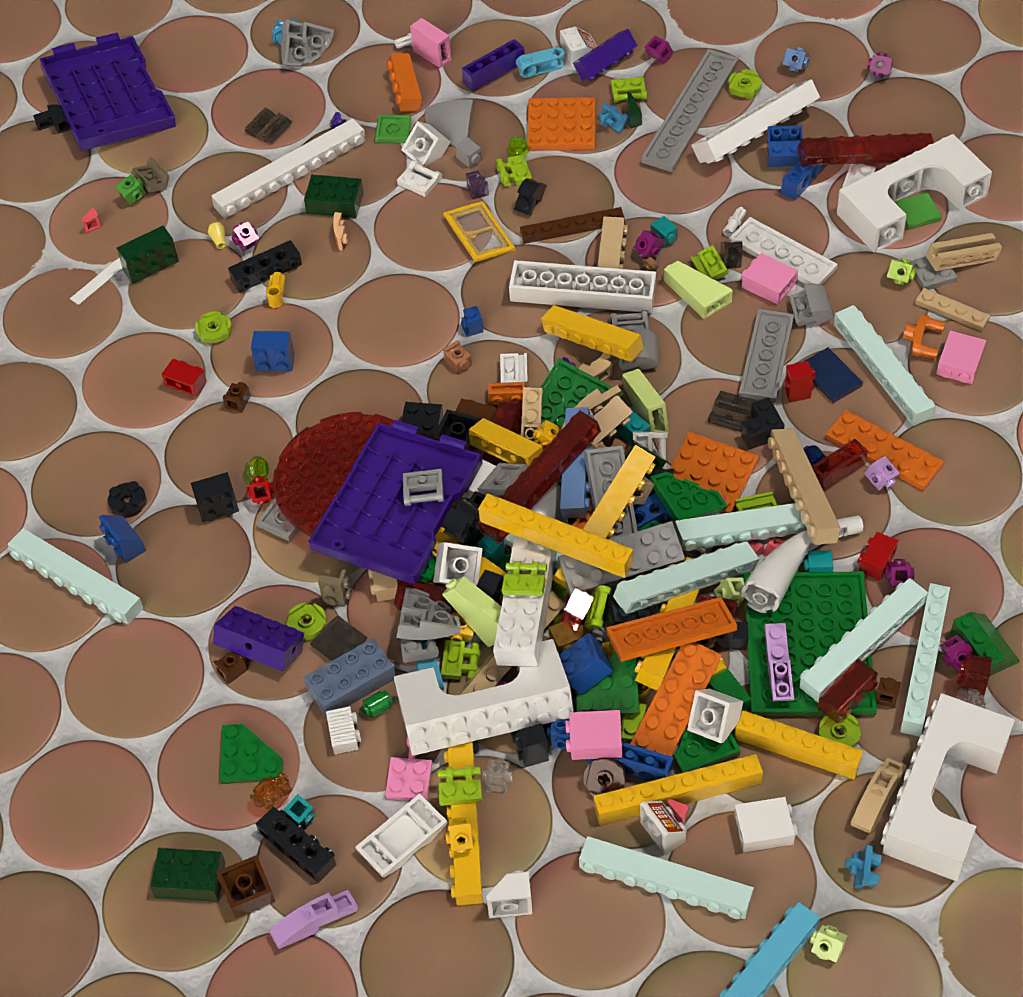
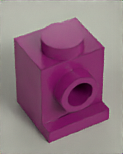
M655 35L644 47L649 56L659 60L662 64L674 53L669 42Z

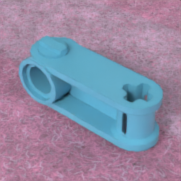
M555 47L521 55L516 60L519 74L522 77L529 78L563 68L564 50Z

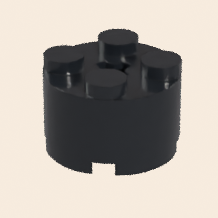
M464 499L459 500L456 503L458 506L455 509L451 508L443 521L442 527L445 529L443 533L462 545L469 544L470 542L476 543L480 538L479 532L485 524L480 522L477 507Z

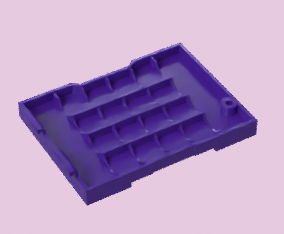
M112 33L96 37L97 45L76 49L74 43L52 48L54 55L39 58L42 72L64 111L65 118L80 151L176 127L175 115L163 92L154 86L146 70V60L133 36L120 39L118 33Z
M394 420L392 426L378 423L344 484L332 500L309 539L310 549L317 553L416 585L433 554L432 550L436 545L435 536L455 500L462 498L463 494L467 493L483 464L481 454L466 450V441L442 434L440 441L417 435L419 427L398 420ZM442 469L444 502L436 500L411 503V506H405L403 473ZM437 490L414 492L410 494L411 496L437 493Z

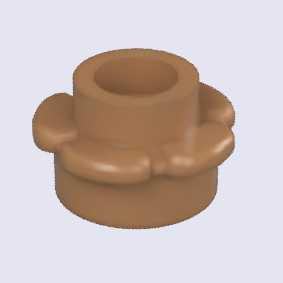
M648 257L643 260L644 264L642 266L646 271L656 272L655 270L659 266L653 258Z

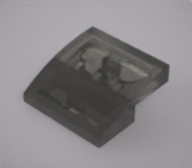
M265 107L245 127V132L261 141L272 144L292 124V121L280 112L276 115Z
M720 391L708 417V423L741 432L742 422L750 419L751 404L756 400Z
M337 615L318 633L310 645L333 661L363 644L368 637Z

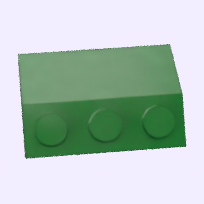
M969 612L953 620L951 634L953 636L958 635L965 643H969L973 650L971 655L974 661L972 663L984 679L1019 663L1020 660L986 614Z

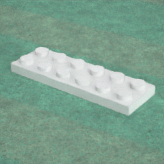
M751 217L729 238V243L755 257L763 253L798 270L797 280L806 285H822L836 271L838 266L837 263Z

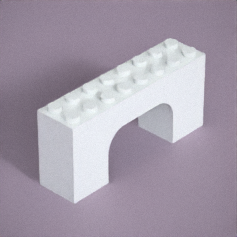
M951 134L839 190L837 215L873 253H876L903 239L906 214L895 203L896 200L908 198L923 190H936L945 195L961 210L987 197L992 171L954 134Z
M554 640L542 641L538 667L516 666L518 676L510 683L463 695L444 693L439 688L434 667L394 676L398 701L412 756L514 732L541 723L543 725L570 718L569 713L574 712L570 685Z
M942 693L939 700H934L931 714L927 717L924 726V732L920 735L917 750L913 753L910 768L906 771L903 786L899 789L896 804L892 807L889 822L886 823L881 840V844L884 845L883 854L958 881L976 826L940 812L932 801L934 790L942 770L951 763L963 762L997 774L1015 719Z

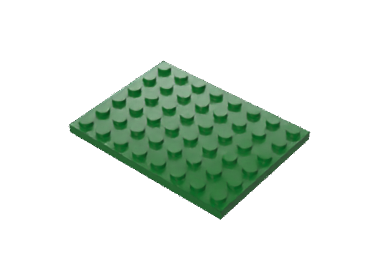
M864 571L796 572L778 609L774 612L773 610H767L766 613L755 611L747 605L748 600L745 598V613L749 637L747 649L752 714L758 716H824L829 713L839 714L840 712H846L851 715H876L877 706L872 654L819 703L799 688L800 676L803 671L811 669L820 656L824 657L833 644H838L847 631L851 632L860 619L864 620L868 616ZM744 573V583L751 573ZM765 624H786L794 700L773 701L766 657Z

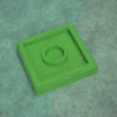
M378 115L375 143H405L410 135L412 116Z
M928 192L895 201L906 214L905 225L908 229L941 221L942 216Z

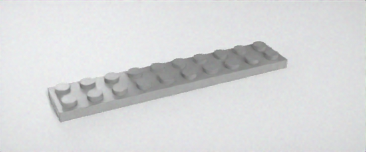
M711 49L707 50L642 155L641 163L673 172L739 63L738 57Z

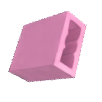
M423 18L410 26L412 47L415 53L439 68H442L452 60L448 34Z
M761 253L752 260L750 267L742 272L741 287L779 305L797 283L798 270Z
M950 331L938 363L936 375L973 384L984 353L986 340Z
M620 710L569 713L570 721H566V733H570V739H566L567 752H571L572 760L622 758Z

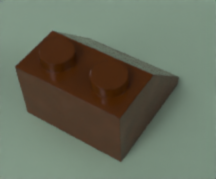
M257 855L216 872L235 919L275 902Z

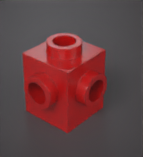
M264 476L253 477V481H249V487H246L248 498H252L253 503H268L269 500H272V493H275L273 482H269V479L264 478ZM263 486L264 490L259 492L257 487Z

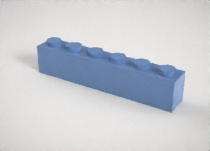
M589 407L566 408L560 503L563 519L587 518V510H590L588 493L591 492L584 451L592 449L590 443L594 441L593 431H591V426H594V415L590 414Z

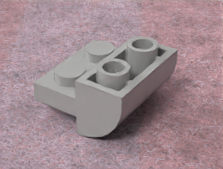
M820 284L804 285V291L789 296L798 327L814 321L819 325L835 319L829 295L824 286Z
M633 329V332L641 334L644 349L632 362L619 358L620 369L623 371L639 366L642 371L659 366L658 337L656 334L647 329Z

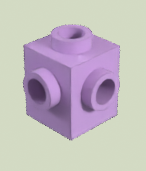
M884 456L874 462L864 474L879 491L884 487L888 489L896 483L895 478L900 473Z

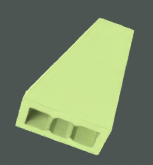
M676 261L664 269V282L703 319L732 302L733 290L680 261Z
M640 369L622 374L624 390L638 415L651 425V432L666 431L669 433L666 404Z
M464 576L457 580L453 578L446 584L447 589L442 595L488 647L495 644L502 606Z

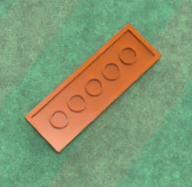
M848 410L841 414L825 435V439L872 464L886 456L900 473L897 476L898 478L922 491H925L944 466L943 460Z
M722 597L606 627V634L621 662L737 631V624Z
M697 642L681 645L630 744L672 756L689 723L695 690L707 688L722 655Z

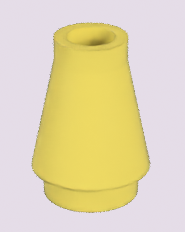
M219 222L212 223L208 227V234L216 244V247L223 249L227 246L224 226Z

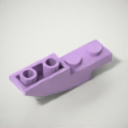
M765 624L766 657L773 701L794 700L786 624Z
M349 890L332 897L327 893L306 903L284 917L269 930V933L278 949L318 933V927L358 911V905Z

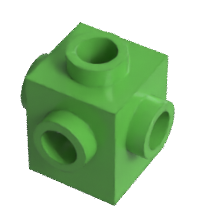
M132 174L115 186L130 206L146 194L142 188L145 186L139 177L135 179Z

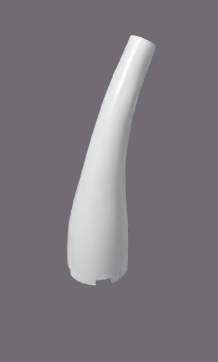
M860 516L837 519L841 528L839 537L863 531V521ZM807 529L789 538L757 565L741 590V597L745 596L748 600L747 605L755 611L766 613L767 610L776 611L805 555L808 554V551H812L821 544L814 545L812 538L808 536Z

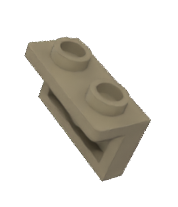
M148 158L147 166L132 168L131 174L136 179L139 177L149 192L167 189L169 174L153 158Z
M342 569L339 578L325 575L319 576L318 584L323 603L346 606L347 600H350L352 597L350 577L347 575V570Z

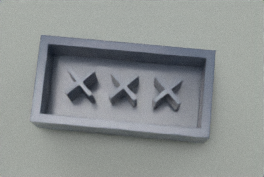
M372 638L303 678L307 691L327 719L326 711L348 707L390 683L396 675L394 666L375 639Z

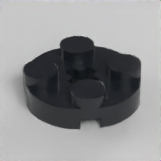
M135 481L122 483L109 490L108 505L112 513L119 514L124 518L139 514L142 511L141 508L147 503L144 489ZM130 498L129 502H126L124 499Z

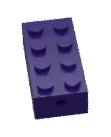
M234 606L214 624V645L282 672L303 650L304 632L245 610L242 607Z

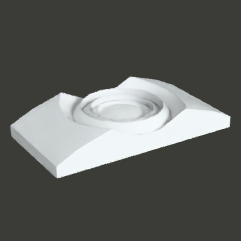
M419 793L359 843L355 849L384 878L404 866L409 858L420 848L431 843L448 822Z

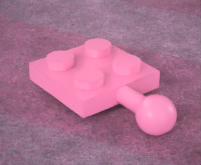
M407 737L406 744L409 747L408 758L391 757L385 797L386 799L411 801L420 793L428 801L433 763L432 760L416 759L417 755L412 756Z

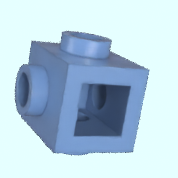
M796 47L795 50L787 48L782 64L790 66L789 70L799 72V69L804 70L805 67H808L810 61L809 54L804 53L805 49Z

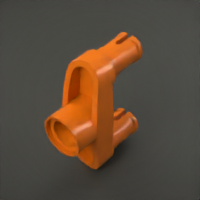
M922 314L916 326L906 324L902 339L911 341V355L935 360L939 348L923 345L921 342L922 336L926 329L942 333L945 322Z

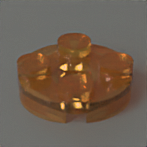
M279 773L277 774L279 777L275 779L270 776L261 781L253 789L255 794L250 795L255 806H264L265 809H269L282 796L291 793V782L287 775Z

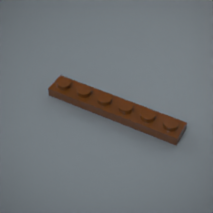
M621 207L521 226L520 233L523 243L526 244L602 229L603 217H625Z

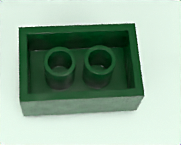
M311 174L304 197L306 213L334 216V213L338 212L342 213V217L357 218L364 194L362 179Z
M163 225L116 247L123 271L132 284L179 262L173 238Z
M158 848L150 885L154 897L218 902L221 883L216 872L225 868L222 852Z

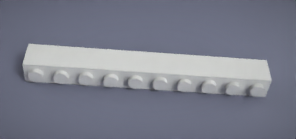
M353 118L211 195L214 208L224 219L234 215L366 142L364 129Z

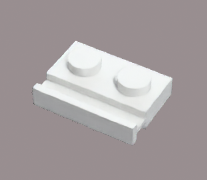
M851 162L842 188L875 172L876 167L860 163L856 165L854 162Z
M518 353L500 354L501 383L525 382V386H528L527 353H524V355H518Z

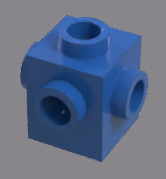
M570 718L552 722L551 728L547 729V739L551 740L552 749H567L566 739H570V733H566V721H570Z

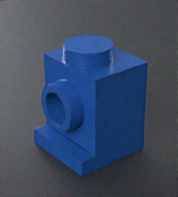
M473 306L463 309L464 317H461V326L466 337L483 333V322L478 307Z

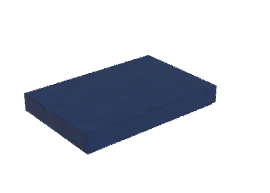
M829 347L805 360L809 362L811 368H814L815 379H813V383L833 403L863 386V381Z

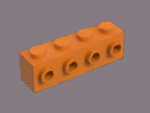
M390 53L389 60L386 61V69L389 70V80L393 84L392 90L396 95V104H398L400 111H419L422 97L410 54Z

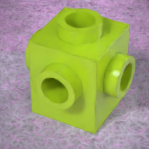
M901 258L900 261L892 259L887 277L895 279L894 283L904 285L905 282L909 283L910 280H914L916 274L915 265L911 264V260Z

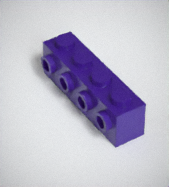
M625 29L573 62V65L581 80L589 79L590 81L598 76L597 73L599 71L604 72L609 69L611 63L616 64L621 61L623 55L628 56L633 53L632 49L637 44L629 29Z
M513 39L462 67L463 83L471 91H474L516 68L518 57L525 55L524 47Z

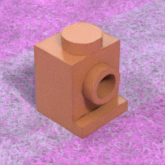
M458 340L443 349L444 360L456 373L466 370L472 365L471 355L460 345Z

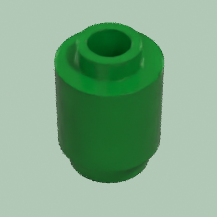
M386 690L378 691L364 699L361 708L367 717L370 715V717L374 718L390 709L393 701Z

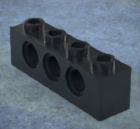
M289 240L228 267L231 281L240 293L269 280L270 275L274 274V272H281L283 274L301 266L302 261L300 252L293 242Z
M273 806L256 823L258 833L317 883L336 866L335 854L328 847L323 848L314 835L311 834L309 836L306 834L304 828L298 822L293 823L284 810L281 809L279 811ZM280 829H286V831L282 833L278 832ZM296 841H302L299 845H293ZM310 854H317L313 858H308Z

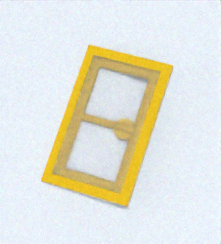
M483 201L443 212L444 217L475 262L516 250Z

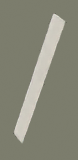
M120 259L115 260L70 299L78 305L122 269Z

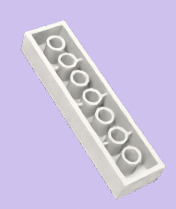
M812 79L795 83L691 144L699 163L707 162L709 164L713 161L718 162L725 158V154L737 151L738 146L749 144L751 142L750 139L753 137L758 138L764 134L763 131L767 130L768 126H777V123L789 120L790 115L801 113L803 111L802 108L805 106L808 108L814 105L815 100L820 98Z
M514 260L509 285L510 301L633 312L647 310V313H652L656 290V272Z
M518 536L514 537L510 563H514V561L532 563V561L539 562V564H547V572H539V575H545L546 578L543 596H503L493 652L497 665L538 667L557 552ZM521 571V574H531V571Z

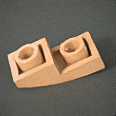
M335 212L333 218L335 239L339 251H343L344 245L348 243V234L345 232V220L342 219V213Z

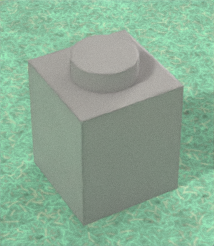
M467 137L455 145L456 158L468 168L482 160L481 147Z

